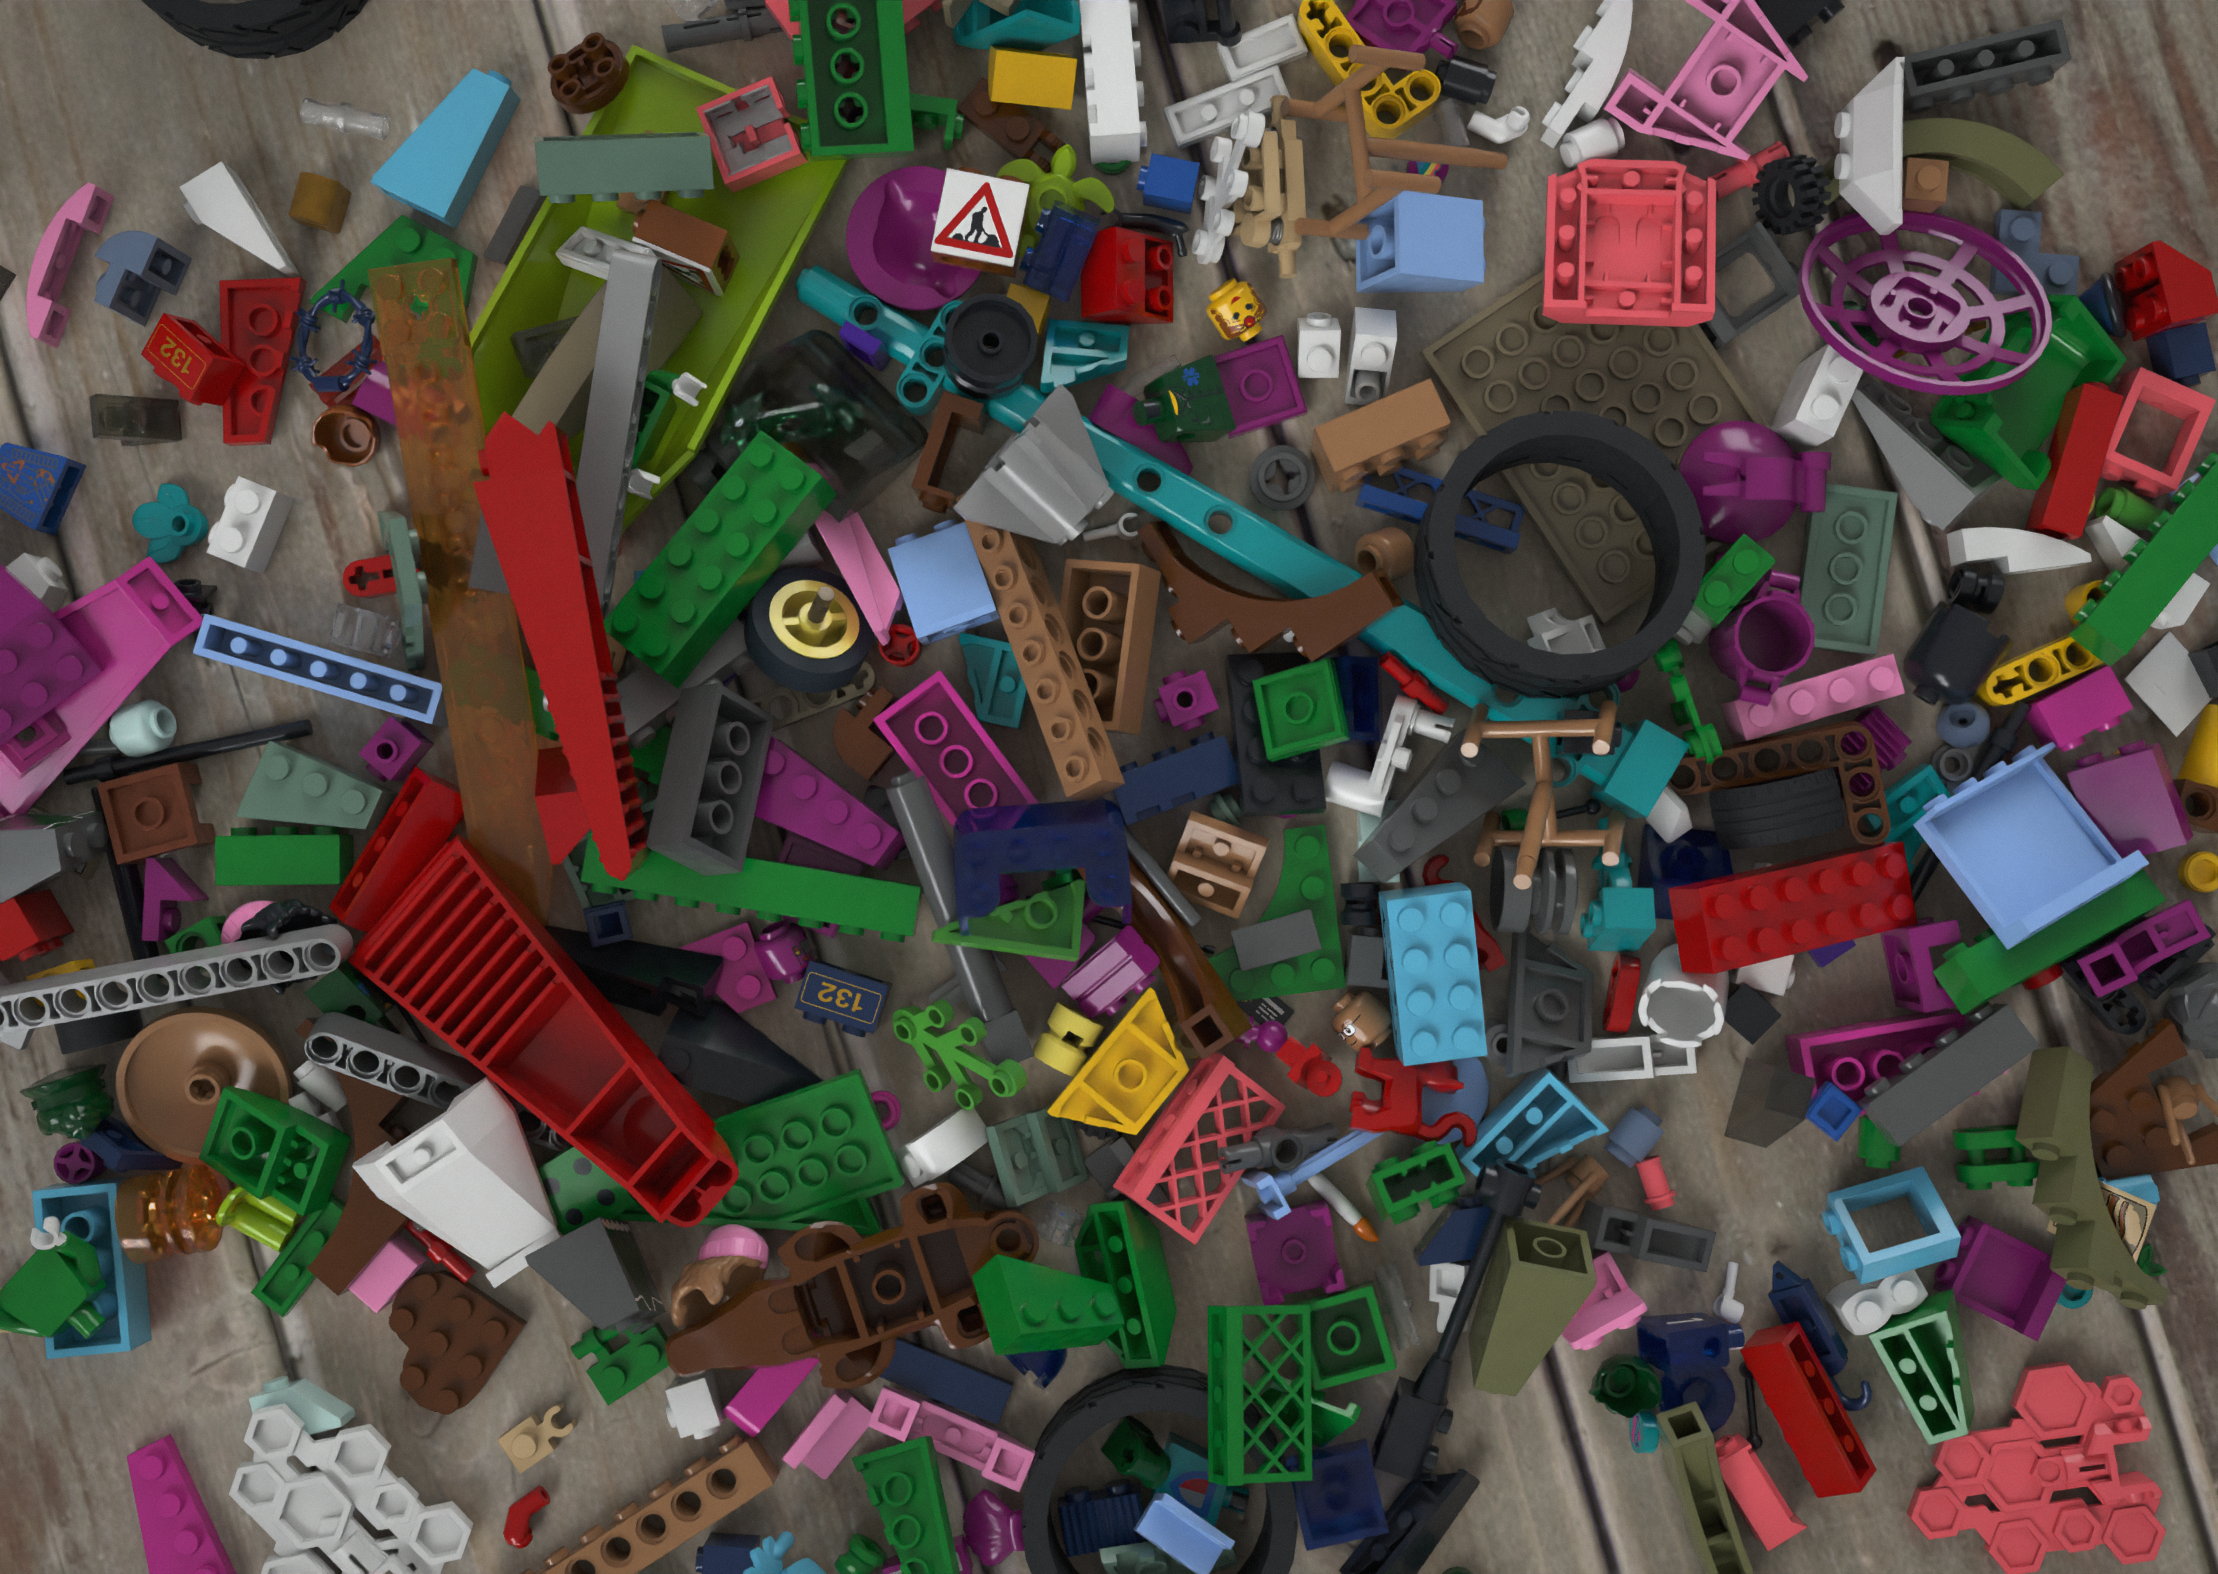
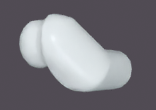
M1516 106L1511 109L1509 114L1493 119L1476 110L1466 129L1496 144H1502L1525 133L1528 129L1530 114L1525 108Z

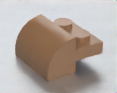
M1191 810L1166 875L1187 901L1239 919L1252 888L1254 877L1267 849L1269 838Z

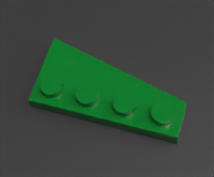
M932 1436L920 1437L853 1457L852 1461L857 1472L862 1473L868 1489L866 1492L873 1507H877L886 1527L883 1531L889 1545L894 1546L901 1561L900 1569L902 1574H960Z

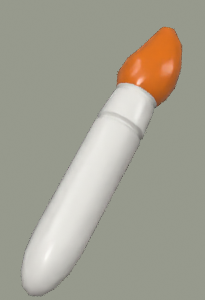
M1321 1172L1307 1179L1311 1186L1352 1225L1359 1237L1368 1242L1378 1241L1379 1237L1370 1220L1365 1216H1361L1356 1207Z

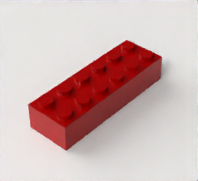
M1880 842L1875 845L1861 844L1668 889L1682 972L1716 974L1917 924L1904 842Z

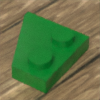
M1282 1377L1288 1385L1293 1382V1380ZM1271 1378L1258 1395L1271 1408L1283 1394V1391ZM1311 1388L1312 1445L1322 1448L1357 1421L1362 1408L1349 1402L1346 1410L1325 1403L1323 1401L1326 1393L1319 1390L1315 1391L1314 1388ZM1289 1400L1277 1416L1284 1424L1291 1428L1298 1420V1408Z

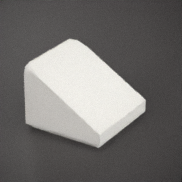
M1668 785V787L1664 788L1649 816L1645 818L1665 842L1671 843L1693 828V822L1688 806Z

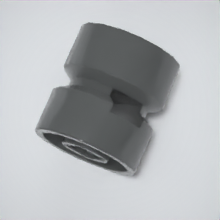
M722 425L705 439L706 447L703 450L700 449L697 456L684 469L706 495L709 494L744 451ZM717 462L721 464L719 467L714 468Z

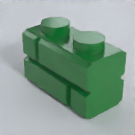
M1743 534L1702 579L1698 596L1691 610L1715 629L1771 568L1776 560L1750 537Z

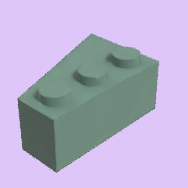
M269 741L235 817L376 830L397 797L398 792L289 743Z

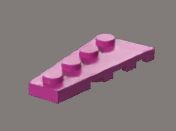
M169 1434L127 1455L149 1574H236L172 1435Z

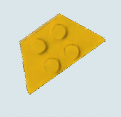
M1148 986L1046 1110L1047 1113L1058 1118L1062 1117L1097 1127L1115 1129L1116 1131L1132 1135L1138 1134L1189 1071L1156 993L1152 988Z

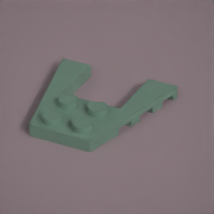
M396 510L378 511L384 551L390 553L402 616L400 635L407 671L424 669L422 604H427L429 593L425 572H416L415 563L419 562V555H421L417 530H408L406 517Z

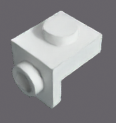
M1314 312L1309 313L1307 318H1297L1298 378H1339L1341 328L1338 319L1331 318L1332 316L1328 313Z

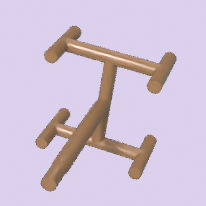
M1353 44L1348 52L1349 61L1364 64L1362 67L1317 102L1284 99L1281 103V114L1283 116L1348 123L1357 202L1331 220L1297 218L1294 228L1298 235L1366 240L1369 235V226L1366 223H1357L1358 221L1403 191L1436 194L1441 188V180L1438 176L1370 169L1369 156L1501 170L1507 165V155L1501 152L1366 137L1361 88L1389 67L1422 71L1426 62L1425 55L1422 53Z
M1611 700L1603 701L1600 705L1598 719L1487 721L1489 708L1482 703L1474 705L1462 742L1461 753L1469 758L1476 756L1482 738H1532L1536 786L1533 790L1524 830H1498L1501 821L1500 815L1495 811H1489L1485 814L1473 858L1476 865L1481 867L1487 866L1490 863L1494 847L1520 846L1513 883L1518 889L1524 890L1531 886L1541 847L1604 846L1601 858L1603 864L1610 867L1618 864L1626 821L1624 812L1620 810L1612 811L1609 814L1607 829L1558 830L1549 737L1594 736L1593 752L1597 755L1607 754L1610 750L1617 713L1615 702Z

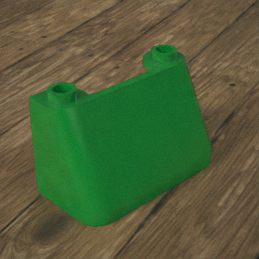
M2046 295L2051 307L2052 316L2049 342L2036 365L2022 378L2006 387L1986 393L1942 395L1930 414L1931 423L1943 436L2020 489L2038 490L2048 476L2052 462L2044 452L2038 451V449L2058 422L2066 392L2086 382H2099L2110 385L2127 360L2125 355L2076 295ZM2028 310L2005 315L2006 332L2000 348L2027 354L2032 338V325ZM1990 327L1980 342L1988 344ZM1971 353L1966 362L1975 358L1977 355ZM1991 360L1976 371L1958 375L1957 377L1962 382L1984 380L2006 374L2017 366Z

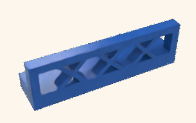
M1404 467L1391 474L1398 487L1393 492L1371 486L1373 475L1363 479L1365 483L1359 489L1355 505L1419 526L1428 504L1411 499L1407 490L1418 484L1429 486L1433 494H1435L1443 481ZM1400 477L1411 480L1412 482L1404 486ZM1475 490L1469 491L1464 498L1469 499L1476 514L1471 517L1457 514L1455 537L1502 553L1511 554L1517 549L1521 536L1518 530L1525 512L1522 506ZM1478 502L1490 507L1481 510ZM1498 508L1513 513V518L1508 530L1489 524L1484 515Z

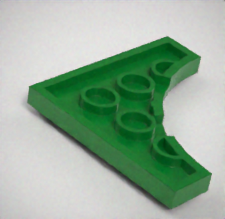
M1325 824L1283 830L1284 851L1279 883L1269 906L1256 922L1259 923L1305 909H1311L1322 949L1245 971L1240 969L1234 945L1208 958L1236 1002L1346 988Z

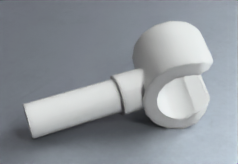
M1126 513L1116 524L1083 532L1084 541L1087 542L1109 536H1119L1123 540L1134 539L1138 532H1127L1123 527V521L1136 519L1138 515Z
M1728 1262L1725 1285L1722 1294L1713 1303V1311L1717 1317L1736 1324L1740 1321L1744 1312V1305L1733 1299L1739 1264Z

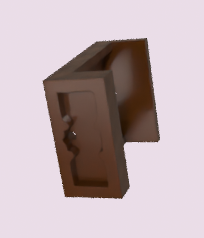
M943 391L912 483V488L918 500L923 502L922 507L940 514H945L947 509L955 511L953 507L957 501L954 494L937 487L957 428L960 427L983 435L988 421L984 404Z

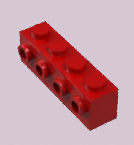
M415 766L329 905L332 912L342 923L367 933L443 847L456 824L460 823L465 817L468 805L472 799L455 784Z
M1799 1321L1757 1330L1743 1348L1740 1349V1352L1744 1357L1747 1368L1752 1372L1763 1393L1765 1403L1772 1410L1782 1429L1785 1441L1792 1448L1802 1467L1803 1475L1812 1486L1817 1498L1861 1492L1877 1469Z

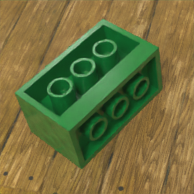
M788 0L790 22H798L799 34L792 35L794 66L802 65L803 79H796L798 109H806L807 123H800L802 152H810V161L909 156L914 151L902 0ZM837 18H844L846 23L852 25V28L848 29L847 34H840L838 29L832 27L836 23ZM841 61H847L849 66L855 67L856 72L852 73L850 79H845L842 73L836 72L835 68L840 66ZM845 104H851L853 109L858 110L860 116L855 118L854 123H848L846 117H840L839 111L844 109Z

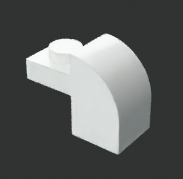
M960 1108L942 1119L927 1132L895 1151L902 1171L914 1188L928 1180L929 1182L988 1142L986 1126L974 1108L970 1111Z

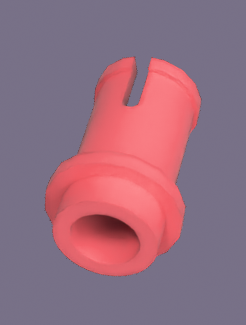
M1660 1155L1646 1157L1641 1163L1638 1161L1635 1163L1646 1194L1643 1201L1645 1204H1649L1651 1211L1664 1209L1675 1204L1673 1196L1676 1195V1191L1670 1190L1660 1161Z

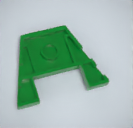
M402 214L312 296L309 303L315 305L323 295L327 294L328 290L340 288V281L344 279V289L358 300L361 299L364 291L369 287L426 318L436 325L416 361L453 382L457 371L455 362L458 347L462 345L464 334L462 325L465 309L469 308L478 257L471 251ZM346 302L345 304L337 305L336 313H332L333 303L321 310L347 324L355 308L351 303Z

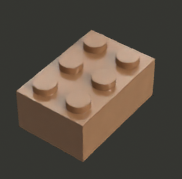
M1431 378L1315 427L1311 452L1330 494L1340 489L1345 494L1360 488L1365 483L1363 479L1370 475L1379 474L1381 478L1399 471L1403 467L1401 464L1415 457L1417 461H1424L1440 452L1439 447L1444 443L1451 421Z

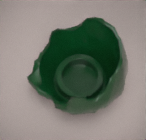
M1615 1354L1602 1361L1592 1378L1591 1389L1588 1391L1590 1395L1595 1397L1597 1403H1604L1608 1411L1613 1414H1620L1626 1418H1633L1634 1415L1642 1410L1654 1409L1662 1400V1385L1653 1367L1642 1358L1633 1354Z

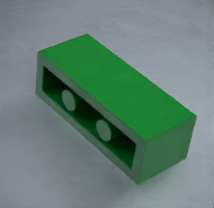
M336 826L313 827V835H298V827H272V835H257V827L231 828V836H215V886L343 884L354 866V835H339V827Z

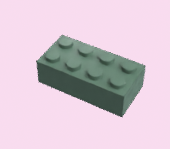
M704 131L534 138L540 196L549 195L550 203L576 202L575 194H592L593 201L619 200L618 193L634 192V196L638 200L661 199V191H676L679 194V198L705 197L704 189H714L710 136Z

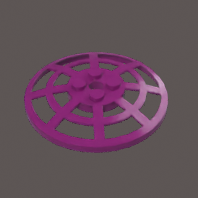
M1903 210V224L1889 235H1879L1881 251L1861 255L1850 261L1847 265L1829 247L1848 236L1866 231H1875L1858 212L1846 215L1830 223L1815 236L1808 246L1798 272V292L1802 307L1811 324L1821 337L1842 357L1865 372L1889 383L1915 391L1938 395L1986 393L2006 387L2022 378L2036 365L2049 342L2052 329L2051 307L2045 290L2035 274L2019 256L2003 243L1982 230L1960 220L1933 212ZM1896 230L1930 234L1960 245V248L1950 261L1922 252L1900 250ZM1975 254H1977L2002 272L2015 286L2021 296L1997 302L1984 284L1964 269ZM1818 259L1836 275L1831 289V306L1816 303L1811 293L1809 278L1813 265ZM1882 264L1886 265L1888 275L1879 279L1874 286L1857 274L1867 268ZM1903 264L1925 267L1940 274L1936 278L1924 273L1905 271ZM1955 281L1972 293L1981 305L1968 307L1964 298L1952 287ZM1846 285L1867 299L1865 311L1844 309L1843 294ZM1912 310H1916L1922 313L1923 315L1915 314L1914 312H1912ZM2028 310L2031 318L2032 338L2027 354L2000 348L2006 332L2004 316ZM1988 319L1990 324L1988 344L1964 335L1969 322ZM1827 320L1837 322L1846 336L1862 351L1867 353L1868 356L1853 347L1839 335ZM1851 324L1871 326L1873 331L1884 341L1875 348L1861 337ZM1956 347L1977 356L1965 363L1948 366L1941 353ZM1899 349L1923 355L1929 367L1904 362L1892 356ZM1991 360L2017 366L2006 374L1984 380L1962 382L1957 377L1958 375L1976 371ZM1912 374L1937 377L1939 380L1918 377Z

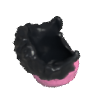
M288 899L280 903L267 900L251 901L239 906L228 916L222 928L221 943L227 944L264 936H271L273 939H276L280 933L337 924L338 920L325 915L319 909L304 905L298 899ZM321 943L322 949L327 954L335 955V951L330 945ZM280 951V955L285 961L294 963L292 956L288 952ZM239 958L240 964L245 969L252 970L249 962ZM318 976L269 984V986L278 995H283L286 988L291 987L293 983L315 980Z

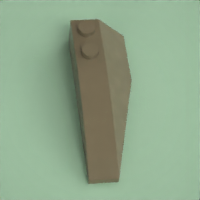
M662 266L661 284L646 376L653 370H662L703 316L702 310L664 266ZM607 280L562 338L512 415L513 418L538 435L547 422L551 421L567 434L569 443L571 438L585 428Z

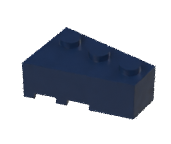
M1213 731L1191 739L1192 747L1177 753L1175 746L1152 754L1154 762L1138 767L1137 762L1134 761L1119 767L1125 784L1112 791L1126 826L1237 784L1236 763L1225 735L1215 738Z

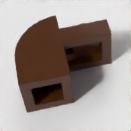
M880 686L877 691L871 688L865 693L856 705L860 710L857 716H854L842 707L836 716L833 726V741L839 756L849 767L869 782L875 779L897 752L894 747L873 731V728L876 726L873 719L893 705L898 699L883 686Z

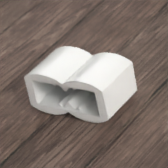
M1913 1269L1860 1285L1858 1279L1847 1280L1834 1287L1828 1293L1825 1300L1841 1326L1855 1335H1865L1881 1328L1892 1314H1903L1913 1310L1925 1300L1928 1293Z

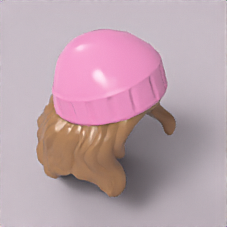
M738 1224L723 1225L711 1231L699 1249L696 1262L686 1264L682 1269L679 1280L672 1286L670 1309L673 1323L677 1327H684V1329L694 1325L748 1285L763 1280L769 1258V1247L764 1238L753 1229Z

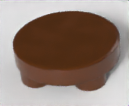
M598 32L587 35L581 44L575 46L566 54L554 56L547 67L552 75L550 82L552 95L563 109L573 114L591 113L609 104L622 91L629 76V62L624 53L614 42L606 40Z

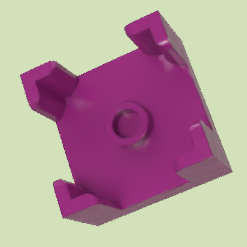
M1923 917L1917 919V924L1880 933L1895 1007L1923 1013L1956 1007L1933 974L1934 970L1929 947L1959 941L1961 934L1958 920L1947 919L1934 922L1933 917Z
M1324 1199L1289 1206L1292 1212L1279 1220H1275L1261 1212L1244 1216L1259 1290L1264 1305L1283 1303V1295L1323 1287L1325 1293L1346 1289L1332 1235L1331 1215Z

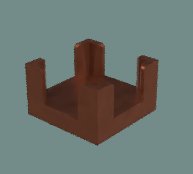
M174 763L97 784L117 864H141L146 862V858H157L158 855L184 848H201L215 844L216 834L212 823H199L190 784H202L198 764Z

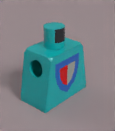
M1169 1431L1164 1451L1171 1459L1170 1473L1161 1487L1152 1489L1148 1504L1155 1493H1166L1214 1527L1221 1507L1243 1514L1250 1490L1242 1486H1224L1208 1482V1449Z

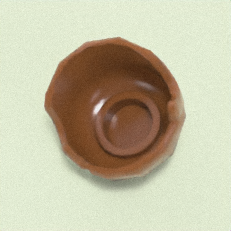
M343 404L329 408L322 412L312 424V443L314 446L324 450L329 462L356 467L370 462L380 450L379 425L370 413L359 407Z

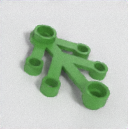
M938 999L924 1011L912 1005L901 1007L893 1013L892 1024L896 1037L900 1041L914 1047L927 1069L923 1073L925 1085L933 1092H940L950 1084L952 1076L959 1087L954 1093L955 1100L962 1109L970 1111L983 1100L980 1088L973 1083L964 1067L988 1079L991 1090L999 1097H1012L1027 1085L1026 1072L1015 1060L1005 1059L996 1066L960 1046L964 1043L968 1046H974L986 1037V1027L977 1017L968 1018L957 1028L944 1034H939L931 1029V1025L936 1028H942L953 1020V1008L946 1000ZM931 1048L937 1051L946 1068L939 1063Z

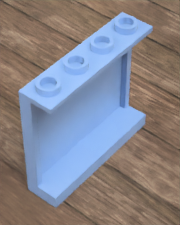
M2053 741L2038 750L2033 745L2028 746L2011 759L2014 763L2009 766L2004 761L1997 763L1982 774L1984 779L1979 782L1975 777L1966 780L1952 791L1955 795L1947 798L1944 793L1935 797L1922 807L1926 814L1913 824L2007 950L2124 882L2149 864L2139 850L2122 859L2043 759L2056 747Z

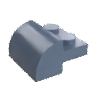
M134 230L118 233L106 240L95 254V257L108 263L109 266L107 271L98 279L96 285L97 294L94 302L145 327L160 291L163 290L175 296L177 295L192 258L152 234Z

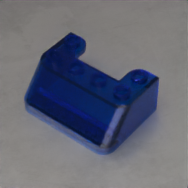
M1094 799L1092 801L1079 800L972 808L962 812L954 824L956 902L961 936L970 935L969 918L988 916L997 908L1000 901L999 874L1085 868L1087 891L1091 900L1097 905L1106 908L1121 907L1122 923H1131L1132 894L1127 839L1119 807L1110 800Z

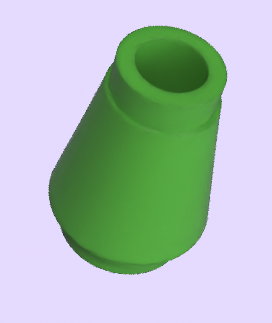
M2122 486L2105 489L2098 497L2094 509L2097 518L2107 515L2125 528L2148 532L2150 531L2146 528L2162 511Z

